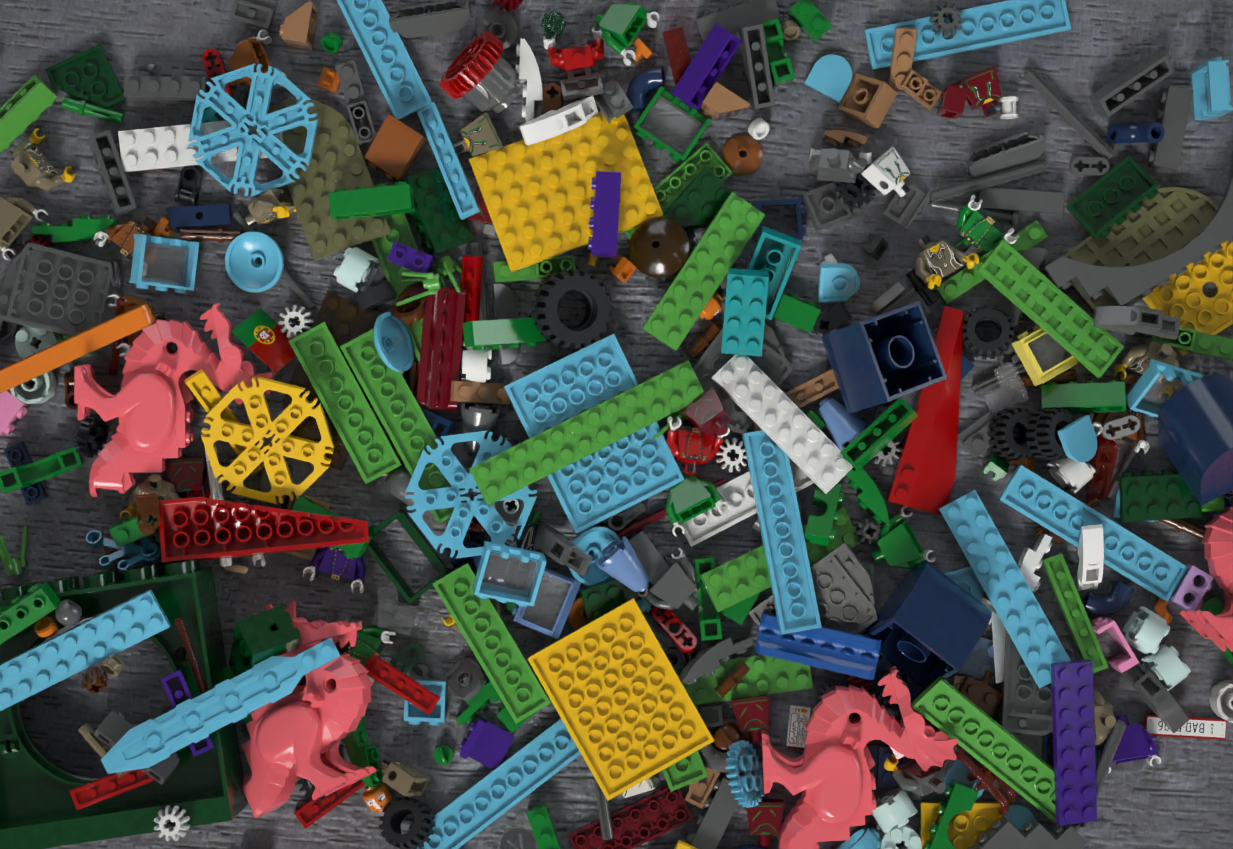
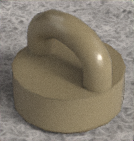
M788 20L780 25L784 40L792 41L799 37L801 30L796 21Z
M116 654L107 656L101 663V669L111 677H117L125 666L123 659Z

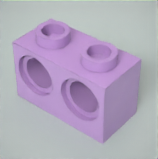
M1187 564L1186 566L1189 568L1169 600L1186 610L1195 611L1201 607L1203 603L1202 598L1205 592L1211 589L1214 577L1193 565ZM1199 575L1201 582L1195 585L1194 578ZM1190 593L1191 599L1185 603L1184 595Z

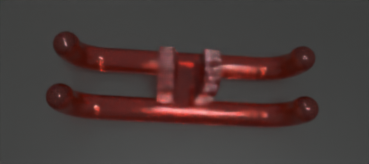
M958 744L956 745L958 750H964ZM954 752L957 756L956 760L963 762L971 771L967 776V780L973 781L978 779L979 782L975 786L977 791L986 788L1001 805L997 810L998 814L1004 815L1007 813L1009 805L1016 801V791L983 764L982 767L978 768L966 754ZM995 780L1007 792L1008 797L1005 798L993 785Z

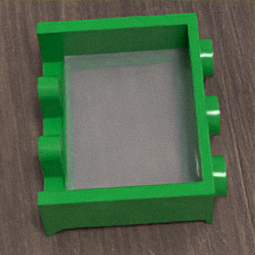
M661 86L634 125V129L637 130L636 135L644 140L649 138L653 141L652 145L660 151L665 149L670 153L669 157L679 163L680 160L685 162L710 125L711 119L705 118L696 109L690 108L681 102L679 98L665 91Z

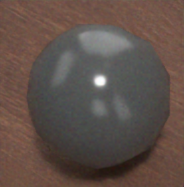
M71 600L61 601L55 610L57 621L68 626L76 624L82 615L81 607Z

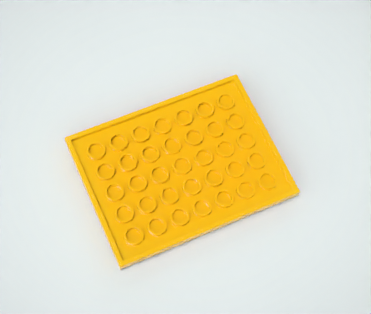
M599 112L598 115L586 120L587 123L558 136L531 145H525L523 139L501 149L469 159L511 273L588 245L589 237H593V230L589 229L590 217H594V210L590 209L591 197H595V190H592V177H596L597 171L621 172L618 233L635 228L647 219L664 216L624 114L617 119L616 117L610 120L611 123H608L602 112Z
M634 598L527 658L607 801L714 742L713 736Z

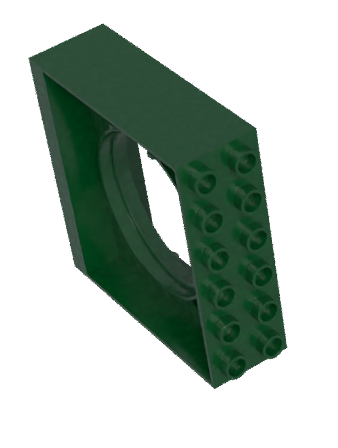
M182 561L165 564L166 573L160 574L159 564H151L125 570L124 580H120L119 570H111L84 576L83 586H80L79 576L59 578L47 582L61 601L71 600L81 607L82 615L78 622L89 620L151 589L171 626L149 638L163 651L172 666L173 672L181 669L193 699L225 681L223 668L227 666L212 566L200 568L199 561ZM39 582L19 584L1 589L0 607L3 605L8 607L11 605L10 601L20 594L25 596L28 594L27 590L33 585L39 584ZM55 610L44 616L51 617L56 622L59 630L67 626L57 621ZM34 622L0 644V663L43 643L48 637L38 636L34 631L36 624ZM184 647L188 648L189 658L185 659L186 651ZM20 702L0 711V849H45L159 832L160 830H154V827L158 825L154 822V818L159 817L158 812L161 809L165 811V807L168 805L172 809L175 805L179 806L178 812L185 809L186 812L183 816L190 817V820L185 822L190 827L232 821L248 805L247 798L241 788L244 775L236 722H231L209 734L214 748L193 756L189 745L176 751L175 753L180 761L162 785L154 780L76 810L70 790L100 778H88L69 773L46 758L34 744L25 727ZM8 740H11V742H10V747H11V749L9 748ZM171 821L168 822L169 825H170V824H173V826L176 825L175 822H171Z

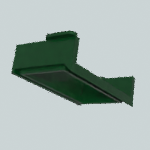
M400 509L379 526L372 525L369 527V534L374 537L397 519L439 575L414 593L373 538L367 546V550L410 604L427 590H435L433 583L449 573L445 564L405 512Z

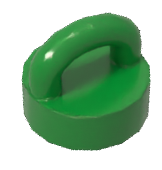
M327 32L321 38V46L329 53H336L343 45L341 37L332 32Z
M447 744L437 746L433 754L434 760L440 765L450 763L454 756L452 747Z

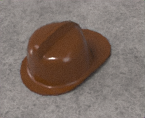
M422 283L409 285L401 292L396 303L428 291V289H424ZM428 296L400 306H396L395 303L391 309L392 316L399 318L407 327H411L415 322L423 318L425 313L424 303Z
M723 718L722 726L709 728L714 738L713 746L720 752L730 751L729 746H732V743L737 741H748L745 734L740 732L738 725L730 719Z

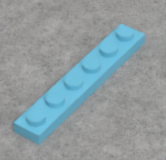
M435 102L430 103L417 110V113L459 217L463 220L480 212V209L438 106Z

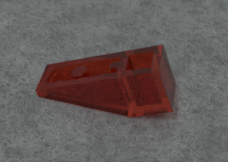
M682 27L662 32V39L675 87L691 63Z
M1097 436L1096 453L1088 462L1096 471L1086 486L1085 498L1088 501L1094 498L1102 502L1107 500L1119 451L1114 439L1108 440Z

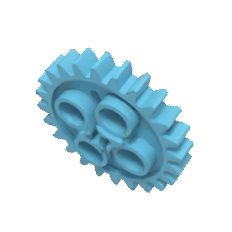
M745 740L732 743V746H729L730 751H727L729 758H726L728 763L726 769L729 774L726 776L730 779L728 785L732 786L731 793H735L734 799H738L739 805L742 804V807L746 808L759 805V802H762L761 797L764 796L762 791L764 790L763 770H761L762 763H759L760 756H756V749H753V744H749V741ZM752 772V775L739 776V773Z

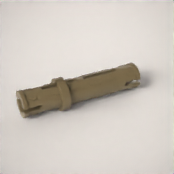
M85 723L78 730V733L83 736L101 758L111 749L94 736L95 730L89 723ZM127 771L117 772L116 775L118 778H120Z

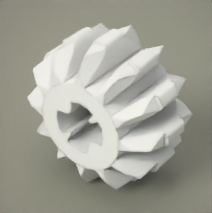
M293 305L292 311L286 307L287 315L280 314L285 319L284 321H279L278 324L285 325L281 332L288 331V338H291L293 334L295 338L305 333V329H312L307 326L314 323L312 319H307L311 316V313L306 312L304 314L305 307L303 306L299 311L297 305ZM299 317L300 325L293 327L294 323H292V320Z
M736 438L732 439V445H730L728 439H725L726 447L721 445L720 448L723 451H718L716 454L722 455V458L717 459L716 462L724 461L721 466L722 469H725L729 464V472L733 471V465H735L737 471H740L739 463L743 466L747 465L746 462L742 461L743 458L747 459L746 455H743L746 452L745 448L741 449L744 442L740 441L736 446ZM731 449H734V452L738 454L737 459L734 458V461H730V457L727 456L728 452L731 453Z
M169 805L165 807V811L161 809L158 812L159 817L154 818V822L158 824L154 827V830L161 831L158 837L161 838L163 835H166V841H169L171 838L174 841H178L179 836L184 837L186 835L185 830L190 828V825L185 823L190 820V817L183 816L186 810L183 809L181 812H178L179 806L177 805L173 809ZM169 821L175 822L176 825H175V826H173V824H170V825H169L168 822H169Z

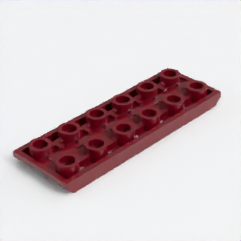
M453 288L438 289L436 294L428 295L424 303L425 313L423 316L416 399L420 408L457 411L458 402L451 401V382L460 380L463 323L467 290L460 289V293Z
M666 786L610 813L613 831L612 839L603 840L600 819L569 833L568 837L574 849H633L694 820L680 789L671 792L669 786Z

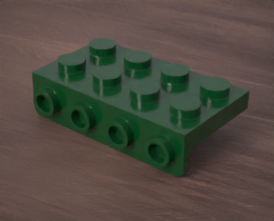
M1129 155L1069 203L1066 209L1096 241L1099 237L1103 239L1109 235L1114 225L1120 226L1127 220L1126 216L1130 212L1136 213L1143 207L1142 203L1146 199L1152 200L1159 194L1160 184L1158 182L1155 183Z
M440 167L408 176L401 181L407 182L413 188L415 212L410 214L413 216L415 229L421 236L423 241L422 247L427 254L434 256L437 253L474 241L466 218L462 220L459 217Z
M1172 469L1161 470L1159 474H1154V471H1141V475H1134V472H1122V476H1116L1120 488L1121 522L1202 517L1201 505L1178 472L1174 473Z

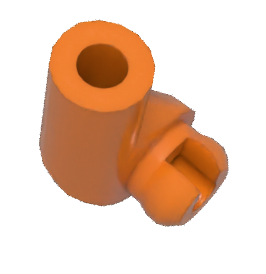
M1158 598L1154 606V612L1165 618L1168 624L1172 621V615L1166 609L1168 602Z

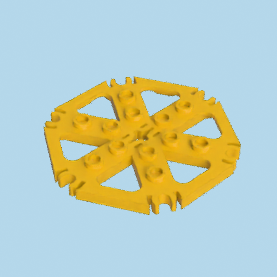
M259 376L257 379L252 377V386L246 385L245 380H242L241 387L238 382L206 414L204 422L210 424L211 428H202L201 437L215 479L223 474L218 483L228 480L230 484L226 488L227 491L236 486L231 491L233 494L278 504V500L281 504L284 503L283 495H288L290 500L293 501L295 495L297 499L329 468L330 465L327 464H330L332 460L325 457L326 453L333 454L334 443L321 402L316 407H313L318 399L315 398L313 401H308L306 397L310 394L309 390L301 396V392L305 390L303 387ZM266 390L285 393L292 397V402L274 420L264 395ZM240 398L244 402L251 425L224 419L221 417V412L234 399ZM312 416L316 419L321 434V441L317 442L289 434L306 417ZM275 434L271 441L272 445L268 443L261 448L265 440L263 437L269 438ZM221 440L245 446L246 448L225 467L219 463L214 443ZM285 456L312 463L314 466L313 472L300 484H294ZM262 461L271 484L269 492L249 489L243 484L244 479Z

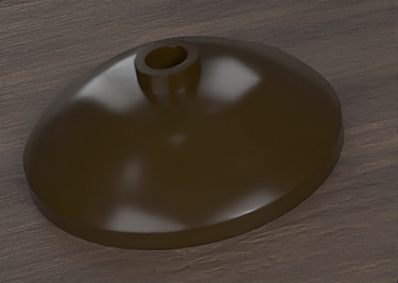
M653 217L642 222L632 233L629 242V254L634 266L643 274L653 278H664L678 272L685 264L690 250L689 238L683 227L676 221L666 217ZM655 242H660L658 248L653 247Z

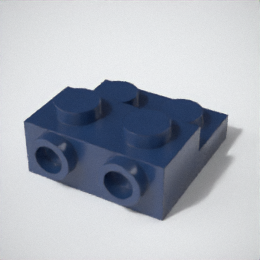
M867 744L876 764L870 769V772L874 773L876 786L878 788H898L897 781L892 775L893 772L884 768L886 758L889 759L891 755H894L890 746ZM903 757L898 759L896 767H899V763L903 762Z

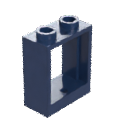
M801 198L751 202V205L761 211V207L795 205L796 234L788 236L799 240L806 236V224H802V216H805V204L801 203ZM761 223L753 233V243H757L762 230Z

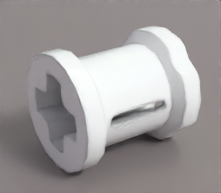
M1007 96L1000 98V102H1002L1000 119L1019 118V114L1016 112L1018 97Z

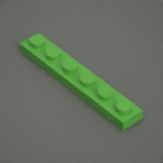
M1036 220L1013 235V237L1019 235V238L1014 244L1009 245L1022 255L1048 236ZM993 249L980 257L979 264L974 263V268L968 269L965 267L941 283L940 287H935L945 304L950 303L985 279L977 272V269Z
M1063 554L1044 559L1043 566L1081 659L1092 661L1093 673L1109 668Z

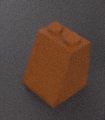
M388 114L364 158L369 161L367 165L377 171L379 168L385 172L384 176L389 180L401 182L427 141L422 135Z

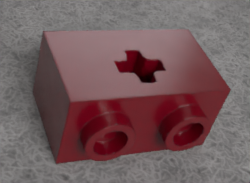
M960 84L948 85L941 93L936 116L954 120L959 118L964 111L968 89H963V86Z

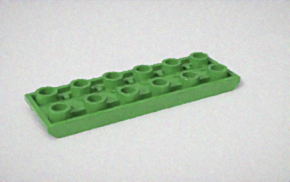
M707 142L654 188L664 215L663 217L670 218L664 212L704 167H707L722 182L733 174ZM637 227L624 231V233L631 238L632 233Z

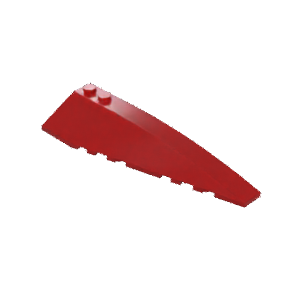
M945 305L936 330L934 342L948 379L918 390L913 410L918 417L907 426L901 445L902 450L899 452L900 457L897 459L885 498L890 502L942 515L939 509L948 504L956 477L963 342L962 327L964 322V311Z
M204 497L159 501L162 563L165 564L369 542L368 522L362 520Z

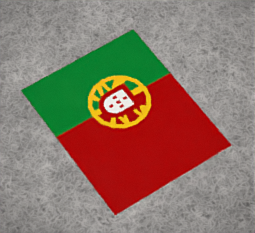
M261 308L231 331L275 373L296 357L289 343L293 338H288L286 332L282 333V328Z

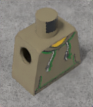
M487 112L461 129L460 132L464 139L453 144L458 155L470 151L473 158L503 148V144Z
M383 760L379 766L381 772L384 773L382 781L403 796H421L430 779L428 776L402 762L390 763Z

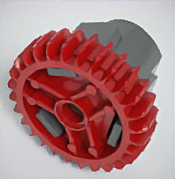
M491 32L481 34L474 41L472 40L469 45H466L451 62L450 66L447 67L440 80V87L453 99H458L464 95L481 112H487L491 109L496 113L503 111L513 102L520 91V87L516 84L517 72L500 56L504 50L503 43Z

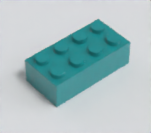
M763 226L746 269L769 271L765 318L772 320L800 251L801 240Z
M728 268L721 353L762 357L769 271Z

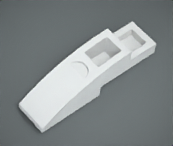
M520 39V44L516 46V57H520V64H516L515 71L520 83H527V85H523V97H526V105H522V117L525 118L527 123L535 119V103L543 104V87L535 56L526 40Z
M592 95L583 97L558 110H551L519 127L525 145H531L587 123L586 120L598 115L599 112Z
M1102 524L1081 527L1078 546L1079 566L1076 579L1078 591L1098 589V583L1102 582L1104 563Z
M1044 533L1040 534L1032 550L1024 547L1017 564L1034 593L1040 586L1039 579L1041 577L1033 573L1035 570L1038 571L1040 569L1044 553H1048L1052 546V537Z

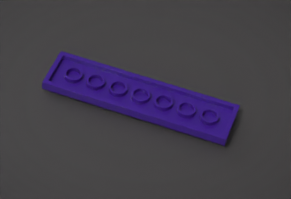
M1089 659L1051 663L1056 824L1060 826L1097 821L1093 663Z

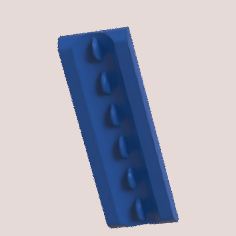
M762 612L755 652L874 680L882 639L825 626L780 635L777 615Z

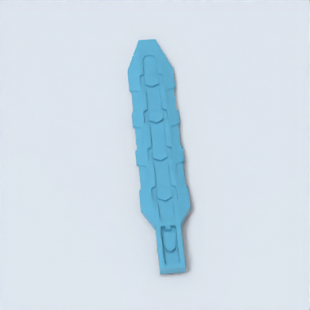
M330 637L293 657L271 656L254 665L252 669L215 685V688L194 699H188L176 705V708L153 720L149 719L131 728L103 756L101 761L108 774L149 768L170 757V754L185 746L207 738L210 733L231 722L235 723L247 717V714L270 702L274 703L291 694L303 675L340 657V654Z

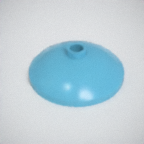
M253 231L237 236L230 243L226 251L225 266L230 279L236 286L242 290L256 293L272 288L279 281L284 268V259L279 245L273 238L264 233ZM258 258L262 259L261 265L258 263Z
M391 312L379 315L373 329L374 344L378 355L389 368L396 372L410 369L414 361L415 352L409 329L399 318L392 316Z
M593 526L577 535L572 543L586 553H589L591 550L590 555L593 558L585 575H579L569 568L576 580L590 586L613 578L598 568L595 561L597 557L599 559L602 558L601 552L606 546L619 538L614 531L603 526Z

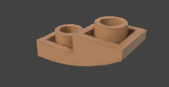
M910 70L900 86L907 94L928 110L933 108L942 93L914 70Z
M828 130L822 136V138L826 139L825 142L834 147L836 145L840 146L845 139L848 145L854 148H858V146L862 148L867 140V137L843 130Z

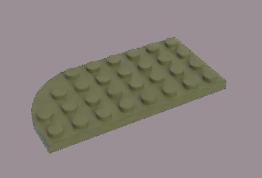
M297 99L269 107L268 114L295 105ZM311 100L307 101L305 105L307 103H314L315 106L310 107L308 113L310 115L317 113L318 116L310 119V121H315L316 119H319L310 167L302 161V164L308 170L304 171L302 168H298L297 174L301 178L297 179L291 175L293 180L297 182L288 184L287 187L315 261L345 251L349 247L353 248L391 234V230L386 216L334 221L330 217L328 193L334 192L335 189L339 188L349 191L354 190L358 186L375 187L354 131L348 121L332 107ZM299 126L282 132L283 143L294 153H303L307 137L306 127Z
M1181 187L1158 189L1159 194L1152 200L1146 199L1142 203L1143 207L1136 213L1130 212L1126 216L1127 220L1120 226L1114 225L1111 228V233L1105 238L1099 237L1095 241L1090 235L1066 253L1064 257L1089 265L1105 267L1138 266L1156 261L1182 249L1199 236L1212 221L1219 207L1204 194ZM1074 280L1072 281L1074 283L1072 285L1073 289L1093 313L1096 307L1115 306L1105 290H1103L1105 293L1094 300L1092 297L1086 300ZM1139 296L1138 298L1134 299L1135 302L1137 303L1139 300L1142 299V297Z

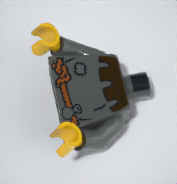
M891 755L889 759L886 758L884 768L893 772L892 775L901 789L911 791L919 796H925L934 791L938 794L944 792L946 788L944 783L946 776L944 764L942 767L930 766L927 771H923L915 759L896 767L898 760L895 755Z

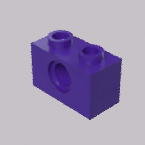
M394 241L387 261L414 272L429 273L434 257Z

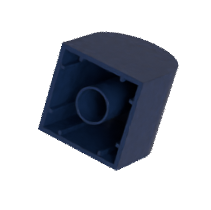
M920 301L821 336L848 413L892 401L948 379Z
M1223 374L1205 376L1186 385L1164 404L1158 415L1159 445L1201 506L1233 491V382L1227 375Z
M923 560L906 575L879 611L878 620L870 625L864 636L882 639L879 654L921 687L927 689L939 676L944 680L960 671L989 624L992 611L930 562Z

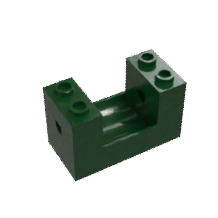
M282 605L236 621L229 666L235 677L252 669L254 665L271 656H279L298 648L299 640L301 639L299 630L293 627L291 616L288 612H285Z

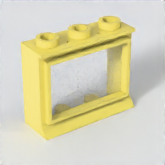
M1038 325L1033 326L1034 331L1030 333L1025 331L1016 336L1018 340L1011 343L1034 386L1045 383L1080 363Z

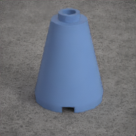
M826 398L818 405L820 407L818 412L835 445L841 451L870 426L856 414L848 413L846 407L834 398L830 400Z
M622 536L623 540L621 541L619 538L615 539L602 550L603 556L601 559L597 557L595 564L632 591L643 592L649 586L650 578L629 540L625 536Z

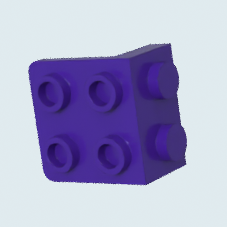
M480 716L478 722L475 720L472 722L468 730L471 732L469 738L462 740L459 746L461 750L459 756L464 759L469 756L494 770L503 760L514 740V735Z

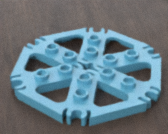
M255 63L211 78L216 86L211 82H206L210 86V91L205 93V91L199 90L200 94L205 96V99L201 98L199 94L196 96L188 139L189 142L197 140V142L190 143L189 146L191 148L195 146L199 148V152L193 154V157L199 158L203 156L201 159L195 160L201 167L231 193H233V187L234 194H238L239 189L244 187V196H249L250 188H252L250 197L265 193L269 189H277L297 182L293 180L291 175L297 179L301 178L297 174V169L308 170L302 164V161L310 167L319 119L310 121V119L318 116L317 113L311 115L308 113V109L315 106L314 103H307L305 105L307 101L312 99L277 68H275L274 74L272 66L268 67L267 73H263V65ZM250 77L252 81L245 109L226 92L225 86L227 83L237 79ZM280 83L296 97L297 102L293 106L268 114L273 86ZM207 107H212L232 126L204 135L201 132L204 110ZM246 123L253 127L257 125L258 128L256 130L261 137L255 134L250 135L251 130ZM304 126L307 129V137L304 151L301 154L294 153L275 136V134ZM239 147L234 176L228 178L212 164V157ZM261 152L282 169L283 175L281 178L265 184H259L256 181Z
M487 431L440 436L444 441V445L436 438L435 441L438 444V448L433 450L427 445V450L431 452L430 455L423 449L405 493L414 492V495L405 496V499L411 498L414 500L413 506L406 508L407 510L416 509V512L408 514L436 551L440 543L443 544L440 548V553H443L446 547L451 549V558L454 556L455 550H458V555L455 559L482 555L484 547L466 548L463 545L464 537L473 516L477 518L490 535L492 543L505 545L507 539L513 542L514 537L511 535L515 534L516 526L522 525L517 536L519 540L537 496H528L529 494L537 493V490L531 491L526 486L498 500L521 499L524 502V508L515 526H508L492 504L487 506L482 494L475 496L472 501L469 497H460V495L468 493L470 488L473 489V492L477 493L480 490L479 488L476 489L477 484L471 472L468 474L452 453L451 446L458 442L477 441L480 448L472 465L473 467L512 447L507 439H505V443L502 446L500 445L503 436H500L497 442H493L491 440L493 432L488 434L487 439H484ZM434 463L452 487L430 490L420 489L418 483L426 464ZM455 507L445 532L441 536L435 535L423 520L422 516L425 511Z

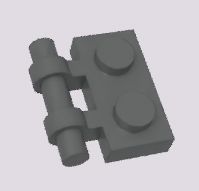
M598 64L558 72L564 101L604 93Z

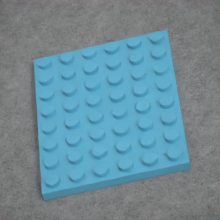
M612 334L504 386V389L530 439L639 384L615 335ZM657 422L547 476L575 534L684 480L663 434L657 439L653 438L660 431Z

